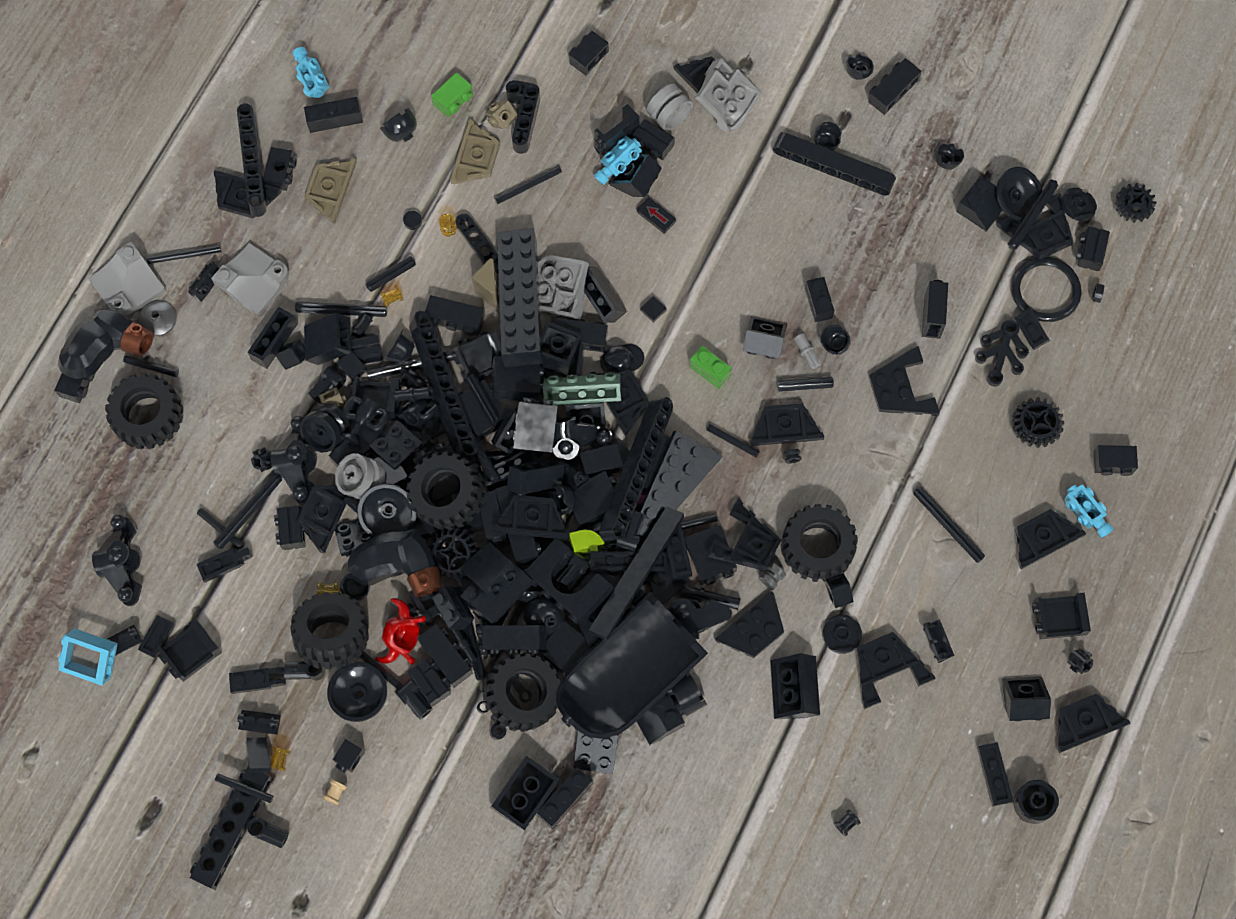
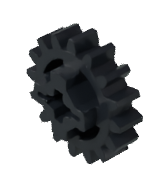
M1136 183L1134 187L1131 184H1128L1126 188L1122 187L1116 196L1117 199L1114 204L1118 205L1115 210L1121 211L1120 217L1125 215L1126 221L1131 218L1133 223H1135L1137 219L1140 222H1143L1145 218L1149 219L1155 210L1154 207L1157 202L1153 201L1155 195H1150L1151 189L1146 191L1145 185L1140 188L1138 183Z

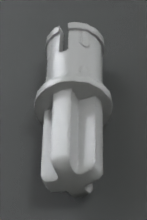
M802 333L796 336L794 341L801 351L800 355L806 359L810 368L815 370L820 367L821 363L814 353V347H811L805 334Z

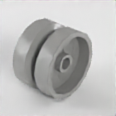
M675 84L667 85L661 89L647 106V113L654 120L657 119V123L665 131L678 126L693 108V102L686 95H682L683 92Z
M354 453L346 456L340 462L335 475L338 490L345 495L359 500L371 487L384 484L386 478L385 469L380 462Z

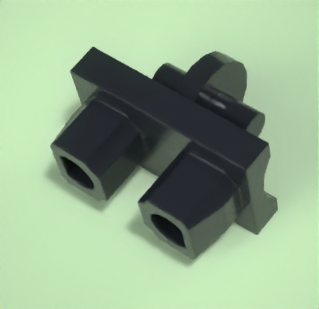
M410 591V598L416 606L413 608L411 603L407 604L410 609V617H417L420 613L421 616H426L425 623L427 626L433 624L432 620L440 614L436 605L433 604L425 609L423 603L431 599L430 595L415 597L413 591Z

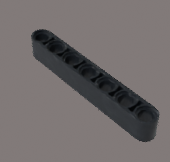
M243 103L237 108L247 202L250 213L255 217H261L266 213V201L256 119L253 107L250 104Z
M785 132L779 134L772 149L775 154L880 195H889L896 180V176L888 171Z

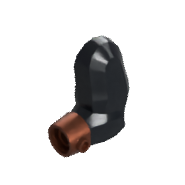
M98 310L87 320L78 324L71 332L61 349L58 367L68 377L75 379L88 378L98 371L103 362L113 354L114 350H122L134 355L144 356L152 345L153 333L114 311Z
M417 530L388 532L378 535L358 545L351 552L348 559L349 572L354 580L362 585H374L387 578L405 573L408 576L407 581L415 597L426 596L438 591L442 587L433 553L426 540Z

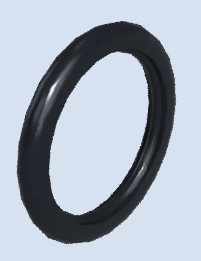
M1045 257L1041 260L1034 258L1023 263L1016 270L1011 283V293L1014 302L1022 312L1031 307L1022 298L1020 290L1021 281L1029 270L1038 266H1051L1061 270L1069 278L1072 285V297L1064 309L1055 313H1042L1032 309L1038 321H1059L1068 317L1076 310L1081 300L1082 289L1077 274L1069 265L1051 257Z

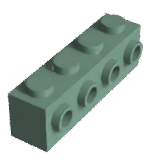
M620 374L550 376L544 378V399L553 400L555 404L621 401Z

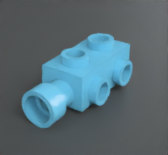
M305 47L296 48L292 54L295 61L299 63L296 67V77L304 86L303 92L308 97L320 98L329 88V85L316 58L308 57Z
M627 136L619 140L617 145L607 152L600 161L604 168L601 171L598 170L594 177L604 186L612 174L617 176L619 173H623L626 170V166L632 160H636L639 157V153L642 152L640 149L641 144L635 138L630 139Z
M1075 484L1066 491L1068 494L1064 498L1065 504L1069 510L1075 512L1081 525L1086 526L1087 529L1094 526L1101 538H1104L1114 530L1111 524H1107L1104 520L1107 515L1105 513L1106 507L1102 502H1096L1090 487H1084L1083 484L1077 487Z

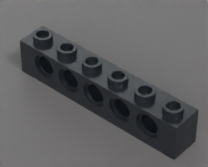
M249 766L239 776L241 783L249 786L253 785L254 788L267 792L273 781L270 776L264 773H250ZM236 789L231 791L229 796L231 800L227 807L224 806L219 815L220 821L211 829L210 840L201 848L199 861L195 862L190 870V879L213 890H216L247 831L249 821L253 819L262 802L261 799L246 795L244 792ZM244 804V810L237 814L235 812L236 806ZM234 822V829L231 832H226V825ZM219 841H224V848L221 851H217L216 844ZM211 859H214V867L210 870H207V862Z

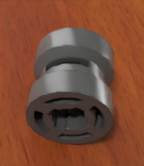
M770 563L767 571L760 575L759 580L766 587L774 590L778 585V581L783 580L786 573L775 563Z

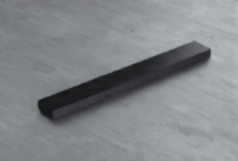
M666 506L590 627V634L606 641L609 639L683 520L684 513Z

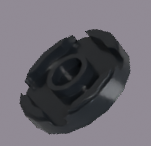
M1070 188L1061 197L1063 211L1076 221L1085 222L1090 220L1097 210L1095 199L1090 193L1083 192L1081 188Z
M839 614L831 617L826 622L822 638L829 650L837 654H847L853 652L858 647L862 639V630L860 624L852 617Z

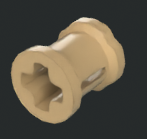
M331 779V785L326 795H323L322 798L338 806V800L343 790H346L347 787Z

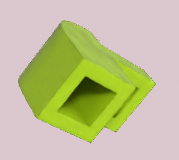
M591 530L569 533L568 541L574 555L576 553L580 555L589 554L590 551H599L604 548V541L597 533Z

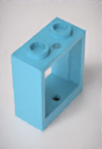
M75 628L63 636L61 641L63 648L58 658V662H60L59 671L101 686L105 684L112 675L118 643ZM74 644L100 652L97 670L71 661Z

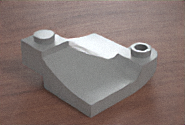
M720 58L713 61L704 74L706 78L695 98L717 119L716 124L724 132H730L741 125L762 93L738 69L732 70Z
M132 242L116 251L117 254L102 269L88 278L110 310L123 316L136 312L166 292Z
M249 243L233 260L226 265H222L211 279L217 287L228 293L232 299L259 317L284 287L289 272L287 267L279 260L272 259Z
M546 256L538 262L540 311L571 320L581 319L585 303H583L584 285L589 263L559 256Z

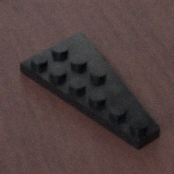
M677 430L673 431L638 512L646 515L640 532L639 542L644 543L666 506L677 510L723 457L722 455Z

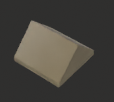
M489 259L472 277L475 293L493 308H498L495 266L493 259Z

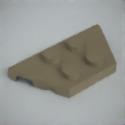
M470 119L450 179L451 184L491 177L500 142L494 137L489 136L488 132L483 128L480 129Z
M354 158L342 163L335 161L330 164L316 165L304 196L307 202L332 223L336 222L357 161Z

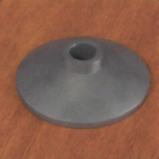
M153 301L147 304L139 315V324L151 331L153 336H161L168 333L176 323L174 308L164 301ZM155 314H159L157 318H153Z

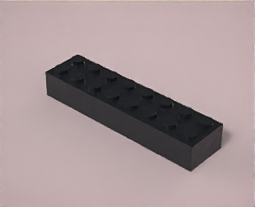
M530 228L497 232L501 355L504 367L543 364L538 255L535 230Z

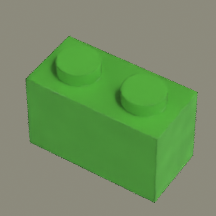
M455 73L431 96L432 103L444 115L450 117L459 110L464 102H468L472 98V85L458 73Z
M701 346L690 359V368L718 389L731 376L732 368L704 346Z

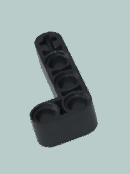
M512 80L506 85L507 99L511 103L520 104L512 135V143L516 153L524 154L530 147L540 104V90L534 83Z

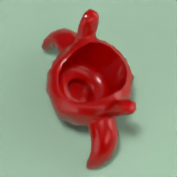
M391 598V601L398 607L399 612L398 616L389 618L382 629V641L389 648L387 655L376 657L375 660L384 664L392 663L401 654L412 665L415 663V659L409 653L418 642L417 637L420 634L418 623L424 622L426 616L410 617L408 605L401 599Z

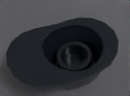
M403 329L393 348L378 367L385 360L403 363L410 358L415 345L402 334Z
M634 344L613 346L601 356L600 365L605 373L607 371H635L644 363V352Z

